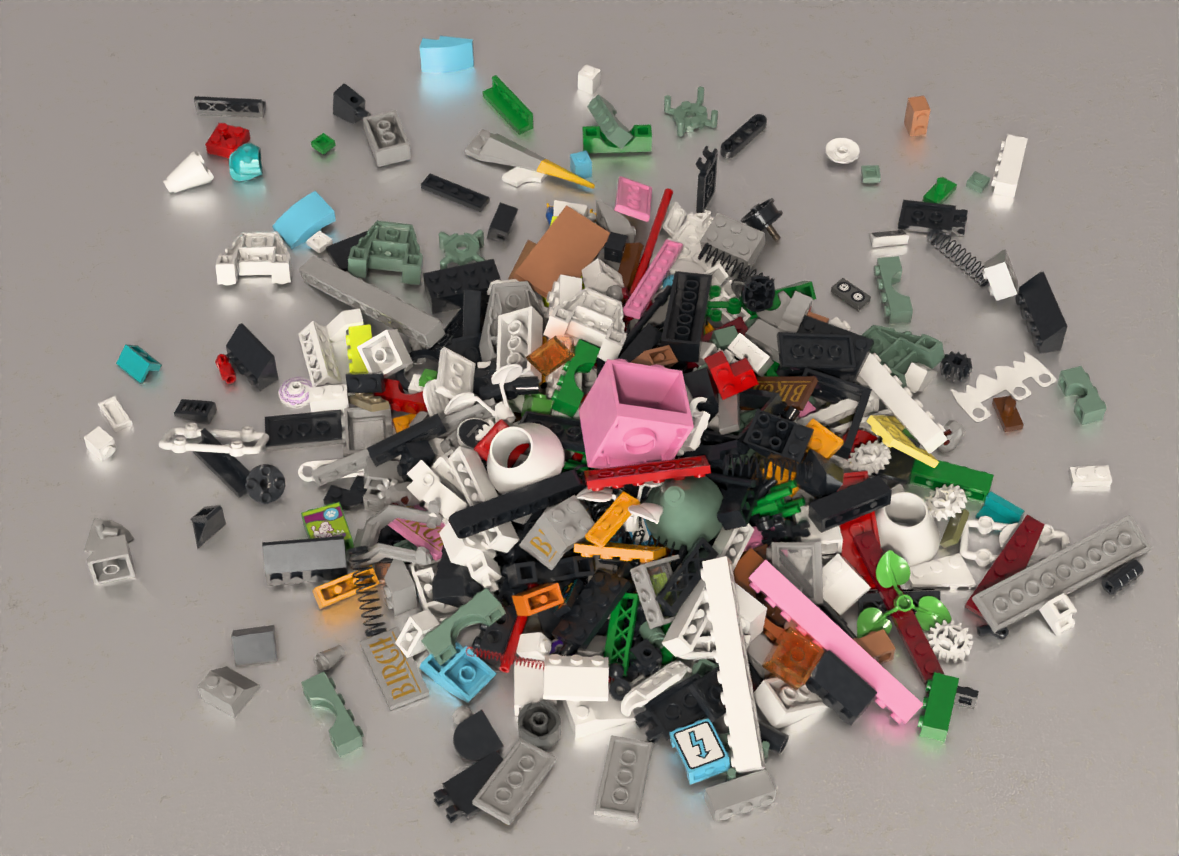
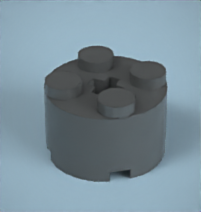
M546 701L526 704L518 715L519 738L521 737L529 744L537 746L546 752L555 746L561 736V719L557 708Z

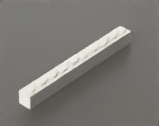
M871 394L866 408L873 405L875 398ZM851 399L841 400L837 404H832L825 409H820L816 413L809 414L807 417H802L795 421V423L806 426L812 419H815L821 425L827 426L856 413L859 402Z

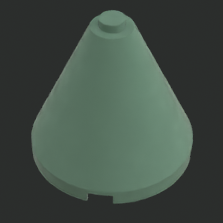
M686 476L683 480L666 479L662 485L653 487L647 496L646 503H654L663 507V514L658 524L645 519L647 527L656 540L660 536L659 543L664 546L665 540H668L666 548L671 549L675 541L674 551H679L681 544L687 545V552H689L700 537L710 542L720 533L723 525L718 521L717 512L721 506L723 495L716 484L706 476L701 478Z

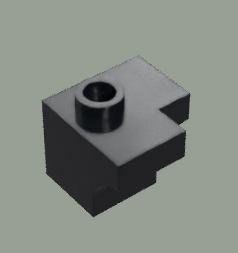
M491 361L490 365L486 368H475L474 394H480L479 388L492 383L491 378L496 372L497 361Z

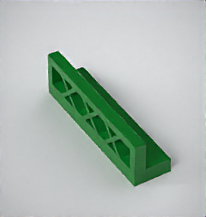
M497 75L493 76L492 87L482 91L483 97L519 135L533 129V113Z
M625 593L611 613L604 657H608L609 665L617 662L618 657L622 659L624 667L623 676H627L639 604V595L633 593ZM633 599L632 607L626 611L627 600ZM627 617L630 623L629 626L623 630L624 618ZM624 637L626 646L619 651L621 638Z

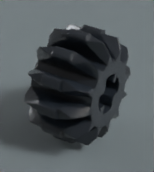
M952 351L949 355L945 354L944 359L940 363L941 375H945L946 380L952 379L953 383L955 380L962 382L963 379H968L970 372H972L971 358H967L966 354L961 355L959 351L956 354Z

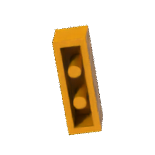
M373 568L354 575L374 574L373 577L359 581L356 584L376 582L375 585L361 589L358 592H365L379 585ZM353 572L315 587L312 592L319 609L357 595L356 590L363 586H356L354 582L361 578L352 577L355 573Z

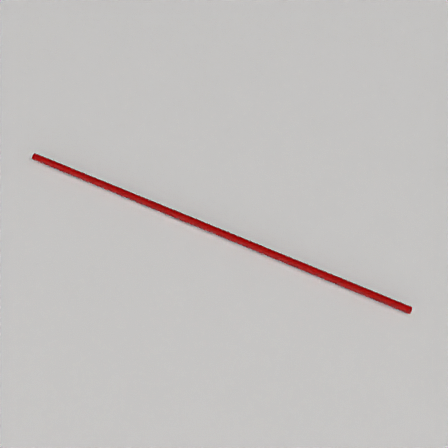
M669 188L665 189L629 292L630 296L647 271L673 195V190ZM574 452L572 460L581 462L583 454ZM539 584L528 585L527 590L537 587ZM517 616L505 650L506 662L504 663L503 656L499 668L504 673L510 671L512 665V657L510 659V656L513 655L514 659L520 634L523 633L528 616Z

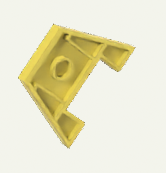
M871 415L868 418L867 422L870 424L871 430L883 438L882 442L890 448L894 447L933 468L938 465L939 461L931 453L928 454L926 450L918 448L902 432L904 426L895 416Z

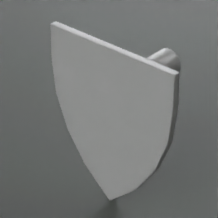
M94 518L84 552H93L105 538L125 534L128 543L133 541L134 538L129 530L121 524L111 520Z

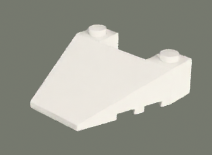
M277 231L242 232L233 241V245L227 247L225 253L220 254L217 258L216 273L218 284H236L238 275H272V283H291V256L287 252L286 246L283 245V240Z
M586 287L575 294L571 300L567 299L563 305H557L554 308L543 335L548 336L552 340L562 342L565 334L568 333L601 347L597 357L603 361L618 359L627 337L626 333H624L625 323L622 320L624 316L622 302Z

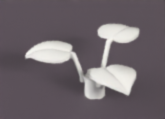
M520 364L507 365L498 369L493 374L491 382L492 384H499L503 400L495 406V411L478 396H474L473 392H464L451 399L444 414L461 411L466 407H471L475 401H478L493 417L497 416L499 420L502 419L508 425L516 419L513 412H522L525 398L524 395H518L515 399L507 400L504 383L517 379L522 373V366Z
M648 481L640 485L637 495L639 502L644 486L658 487L664 482L653 483V481ZM604 487L601 491H592V489L586 488L576 496L577 499L595 502H606L611 499L615 501L617 499L616 495L612 494L613 490ZM654 503L629 506L628 511L632 514L623 524L625 531L634 532L639 529V516L658 524L663 514V507Z

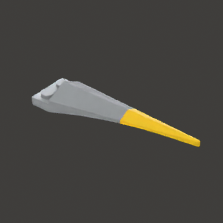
M482 129L465 148L466 155L479 161L524 168L565 179L592 189L595 187L593 183L498 133L493 134Z

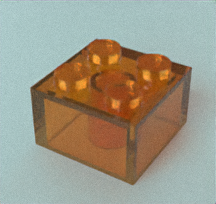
M788 627L780 634L762 667L797 690L806 684L825 650L792 627Z

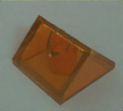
M555 335L526 356V359L546 377L575 356L574 340L572 337Z

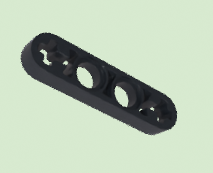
M756 114L721 144V156L732 158L766 128V116ZM746 130H752L753 132H752V133H746L745 131H746ZM741 139L742 142H735L734 140Z

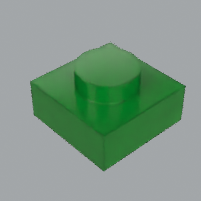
M324 133L311 141V146L323 155L336 146L335 140Z

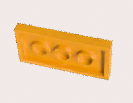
M812 419L806 425V427L814 429L808 451L812 449L829 460L843 446L844 441L815 419ZM771 461L767 470V480L773 475ZM776 467L775 478L778 483L775 486L788 482L789 470L784 469L781 481V467ZM791 473V480H794L797 473ZM793 488V494L789 496L792 498L800 490V488Z
M588 540L574 544V552L581 553L582 557L600 555L602 559L620 557L622 561L640 559L642 563H649L658 560L666 554L665 547L607 542L603 548H600Z

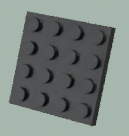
M806 315L797 333L852 335L856 370L854 372L818 371L851 383H855L874 345V340ZM780 365L776 371V374L780 377H798L804 373V370H780ZM814 388L811 396L831 404H837L839 401L847 399Z

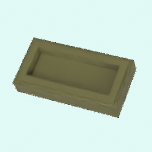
M966 509L961 510V513H955L954 518L950 517L940 542L943 548L950 547L959 542L969 517V512Z

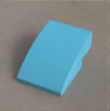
M440 36L439 40L422 38L420 44L422 72L446 73L474 67L473 39Z
M314 191L291 206L272 227L274 231L279 233L285 243L293 249L305 243L319 230L321 231V228L335 222V211Z
M456 641L457 653L440 666L430 654L421 662L419 669L445 690L469 703L497 673L477 657L476 654L472 657L474 652L467 646L463 648Z

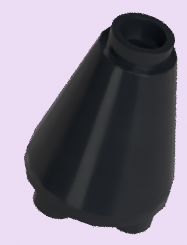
M766 276L739 277L732 281L731 289L748 310L761 312L773 306L775 286L774 282Z

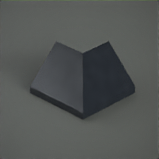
M809 449L803 461H805L806 465L808 461L812 462V479L810 483H805V466L803 463L797 487L816 499H821L833 492H837L842 486L844 469L814 450Z

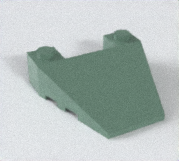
M377 220L367 231V235L361 237L359 243L351 248L348 257V272L352 276L366 278L368 268L402 272V283L420 285L423 255L420 252V246L417 243V237L412 224Z
M872 325L861 335L874 340L870 353L873 354L875 352L881 359L880 364L888 366L892 371L890 375L892 377L896 375L902 382V385H900L902 388L907 387L904 374L912 362H919L933 369L944 359L942 342L926 334L917 336L912 335L910 331L901 333L896 332L894 328Z

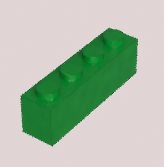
M917 459L915 460L909 484L936 491V487L942 488L943 485L949 487L953 484L954 488L959 485L960 489L964 490L968 500L985 504L986 496L989 494L992 485L993 474L938 460V465L933 468Z

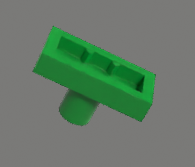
M939 177L936 184L923 196V202L942 204L956 190L957 184L944 177Z

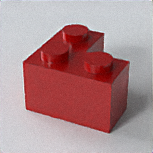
M722 350L704 358L722 400L759 384L747 358L729 365Z

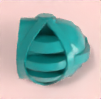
M246 143L231 153L229 157V170L234 180L249 181L263 175L260 147Z

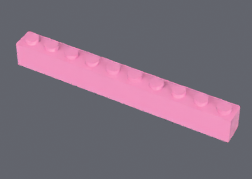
M767 560L749 577L751 582L749 586L756 593L762 592L766 596L764 600L771 607L777 606L782 611L780 615L786 621L790 622L792 620L797 625L796 630L804 637L807 634L813 639L811 643L819 651L823 649L828 652L830 650L878 692L874 702L882 709L886 707L892 712L890 716L898 724L901 722L906 724L923 704Z

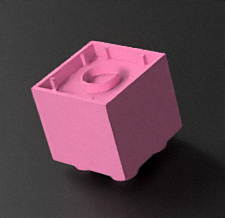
M607 359L579 409L587 465L591 468L603 469L672 460L694 427L682 371L667 369L662 365L648 366L629 363L624 359Z

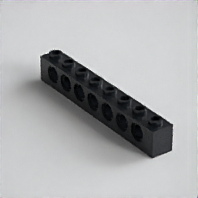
M541 510L532 513L525 524H521L520 528H517L516 534L519 541L507 552V563L503 564L500 570L502 577L497 582L499 589L494 592V597L500 602L505 611V614L499 618L501 624H498L496 621L491 626L480 623L479 629L481 631L479 637L476 636L472 643L473 652L478 648V657L491 665H495L500 661L499 653L501 652L502 657L517 617L512 596L526 591L528 587L510 588L506 567L515 563L537 562V559L528 552H525L519 544L528 534L529 523H536L544 513ZM502 598L507 601L508 606H505L502 603ZM488 635L494 638V643L488 640ZM484 650H486V653H487V651H488V654H487V656H486V659L484 658V657H485V651H484ZM493 652L494 654L497 652L499 655L498 661H496V655L494 660H492Z

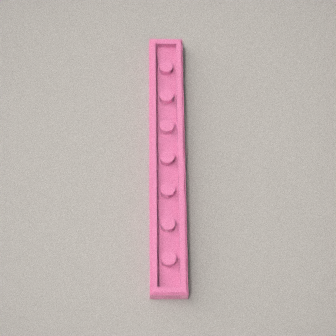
M668 239L664 242L625 304L623 315L640 320L651 299H653L683 249L682 243Z

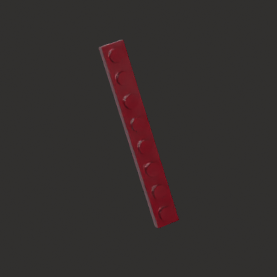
M872 530L855 536L853 542L889 611L894 608V599L898 596V593L893 586L884 588L877 581L876 568L884 553ZM912 608L909 611L898 610L890 614L924 684L928 682V679H933L934 672L944 674Z

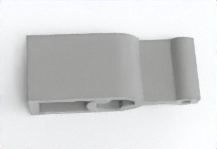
M795 291L777 329L782 332L797 333L803 318L807 315L812 305L813 298Z

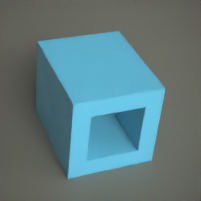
M587 151L570 154L571 172L583 179L592 177V161Z

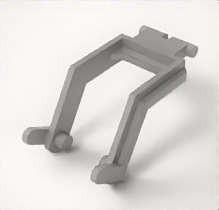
M430 501L428 511L394 504L386 506L366 520L363 529L357 530L353 544L354 548L368 546L369 552L350 560L370 558V561L359 564L362 568L370 565L373 566L385 557L421 565L430 564L432 556L429 554L430 551L424 547H417L415 551L380 544L377 541L381 529L396 518L425 523L431 529L440 526L442 517L439 515V503ZM348 561V566L351 567L353 564L358 562Z

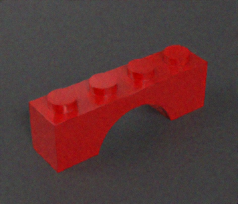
M384 378L385 391L382 393H372L376 397L379 396L389 401L391 410L418 414L421 411L428 412L424 402L423 391L416 394H405L400 382L397 380Z

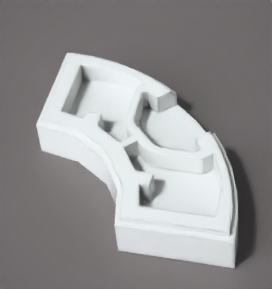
M516 167L502 176V181L518 187L525 182L541 183L548 174Z

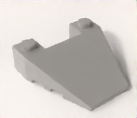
M528 281L492 285L479 345L482 362L497 361L499 315L532 306L543 317L542 336H545L543 334L548 324L545 312L541 311L538 305L539 301Z

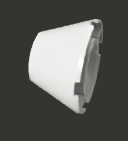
M522 423L505 428L491 442L487 458L489 479L495 489L504 495L559 475L565 464L564 449L559 438L543 425ZM531 443V451L527 460L518 467L507 468L508 457L512 450L521 444Z
M908 492L896 493L891 495L890 505L875 510L880 545L884 554L892 550L895 554L902 557L909 567L929 562L936 556L940 545L939 529L927 505L920 497ZM894 522H904L911 526H900L895 524Z

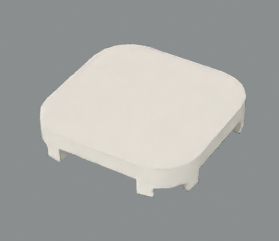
M705 210V213L696 214L691 212L687 215V221L672 238L668 237V240L683 244V249L677 259L694 262L700 265L704 272L712 268L711 264L714 259L712 256L705 264L708 255L706 253L701 260L698 259L701 252L700 240L714 219L711 217V211ZM718 259V261L716 262V264H715L714 266H716L717 264H719L721 260ZM725 262L722 266L724 270L727 266V262ZM732 265L728 270V276H730V274L732 273L734 265Z

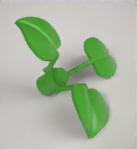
M889 550L880 558L877 564L876 578L882 587L889 588L893 586L898 593V596L894 599V608L883 615L875 607L864 609L857 619V637L859 639L867 636L872 631L883 629L888 635L892 624L885 617L898 610L909 611L911 608L916 610L915 616L921 628L926 631H930L931 627L934 628L935 623L942 625L943 620H945L949 624L952 619L945 605L935 597L925 596L920 598L918 607H916L910 596L903 595L897 585H903L909 580L910 567L902 557Z

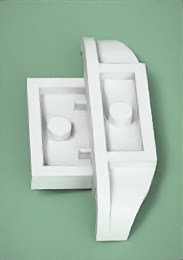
M696 397L689 400L694 427L678 451V456L683 455L685 451H695L701 443L700 438L708 426L710 414L705 411L699 412L695 408L698 403L706 402L707 399L704 397Z
M673 661L660 668L653 675L649 674L645 678L643 675H640L629 683L631 690L622 700L621 713L628 717L631 715L632 709L644 706L668 687L680 681L686 672L691 673L692 669L681 661Z

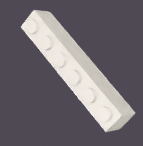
M459 446L448 459L469 506L471 507L498 497L477 451ZM511 521L482 532L489 549L505 553L519 541Z

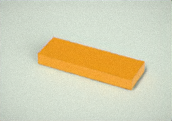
M623 491L585 535L586 540L603 548L632 514L628 511V507L640 505L639 500Z

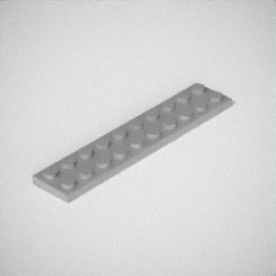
M1128 515L974 595L972 600L995 633L1041 609L1048 601L1063 593L1067 595L1115 570L1131 559L1149 552L1152 546L1131 516Z

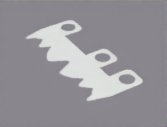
M1024 352V363L1013 361L1014 368L996 366V380L980 374L976 380V388L966 385V393L957 392L952 389L951 391L957 403L975 422H981L990 417V412L981 402L1004 390H1007L1016 400L1020 401L1031 395V391L1021 381L1032 377L1041 387H1047L1055 383L1056 378L1039 360ZM1047 374L1050 376L1051 381L1043 383L1039 380V376ZM1016 387H1022L1025 389L1026 394L1024 396H1017L1013 390ZM980 408L985 412V415L982 418H977L973 415V410Z

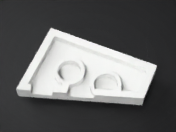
M960 553L910 567L911 573L908 582L912 589L950 587V589L968 587V589H976L977 586Z

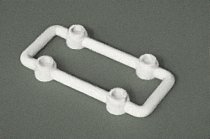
M187 423L185 428L174 427L169 429L159 441V446L162 449L173 450L175 453L187 451L229 453L231 456L237 457L244 454L254 455L260 453L268 442L269 435L264 432H255L252 426H244L241 431L207 429L214 437L238 438L241 441H232L231 445L188 443L186 438L201 436L200 431L203 429H200L197 423ZM174 435H184V437L174 438V442H169ZM259 440L255 447H246L242 442Z
M982 516L979 520L967 519L960 537V554L966 559L975 560L982 567L989 565L990 562H995L999 555L992 554L988 549L981 548L977 552L968 551L969 527H976L980 533L988 534L992 530L1002 531L1009 524L994 522L988 516ZM1045 524L1039 538L1040 541L1048 542L1052 538L1061 539V550L1069 547L1070 539L1067 533L1054 530L1051 525ZM1042 556L1038 558V560L1030 559L1027 567H1030L1047 557Z

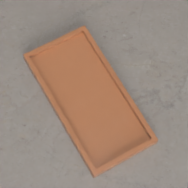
M566 205L516 270L513 278L519 282L528 281L532 290L547 299L548 292H551L553 283L558 280L560 274L577 278L582 277V269L595 260L605 246L610 232Z

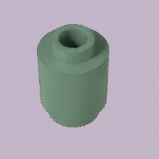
M644 622L639 629L643 640L648 639L654 647H658L659 650L664 647L662 641L665 634L661 627L650 629L648 622Z

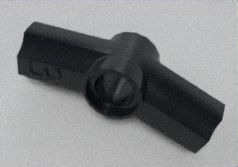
M538 376L519 377L512 382L504 383L507 400L515 399L518 395L539 394ZM490 383L479 388L482 401L494 398V400L503 398L499 384Z

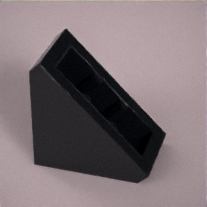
M220 505L204 507L190 519L193 522L197 549L226 525L223 509Z

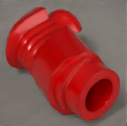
M225 354L218 355L215 363L219 368L222 380L226 381L227 384L234 383L236 381V373L231 363H229V358Z

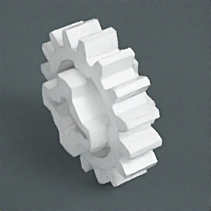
M876 440L874 443H871V441H868L867 445L862 443L861 447L854 448L855 453H850L851 458L848 459V465L852 472L868 471V476L870 477L873 472L878 474L880 469H885L884 465L890 463L888 459H891V452L883 442L879 443Z
M953 484L949 487H946V485H943L942 488L936 487L935 492H929L930 497H925V504L933 519L937 518L938 521L942 518L948 520V517L951 516L954 518L955 513H961V508H966L967 498L964 490L960 489L959 485L955 488Z
M943 620L942 625L935 623V627L930 628L927 640L934 654H938V660L945 658V662L948 663L949 659H952L954 663H957L958 658L963 661L965 655L969 656L973 645L971 641L972 634H967L968 628H961L962 623L954 625V620H951L950 624H947Z

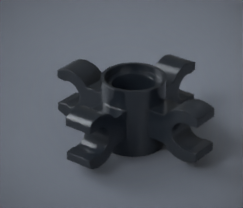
M781 513L775 514L773 518L776 523H773L776 530L762 531L761 534L764 539L761 542L763 545L768 544V547L771 542H798L796 537H808L811 535L808 530L810 524L807 520H802L797 525H794L792 521L784 520ZM788 550L790 554L798 552V550Z

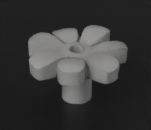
M384 478L383 484L377 485V490L381 491L378 493L379 499L384 498L386 491L398 483L396 479H392L390 482L388 478Z

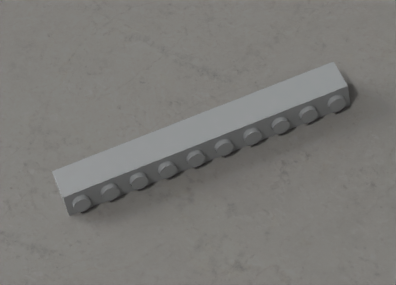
M312 256L299 268L303 281L355 309L360 308L362 313L393 329H397L398 332L429 348L445 335L443 323L439 318H434L425 311L416 309L412 304H407L400 298H395L389 295L388 292L379 290L373 284H368L361 278L352 276L348 271H343L336 265L327 263L322 258L319 259L316 256Z

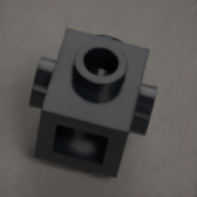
M645 639L630 649L629 660L634 670L638 673L640 672L645 678L649 674L653 675L660 670L662 653L658 647H654L648 639Z

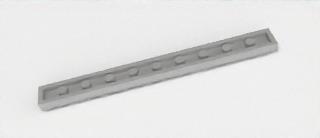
M494 398L483 401L495 411L496 403ZM480 403L466 407L462 411L449 414L441 419L447 432L436 438L453 433L466 419L479 418L485 420L493 417V415ZM367 449L357 451L350 456L337 459L335 462L325 466H320L312 470L311 473L318 487L364 469L367 459L371 457Z

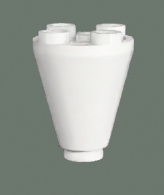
M198 151L189 154L163 181L170 193L179 192L212 181L214 177L207 166L203 167L205 162Z

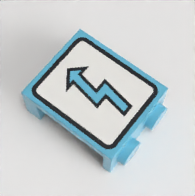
M709 718L698 720L694 724L680 727L670 732L672 748L676 747L683 761L690 785L730 769L729 756Z

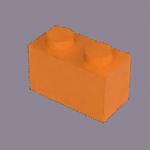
M545 583L512 596L518 616H530L564 603L559 583Z

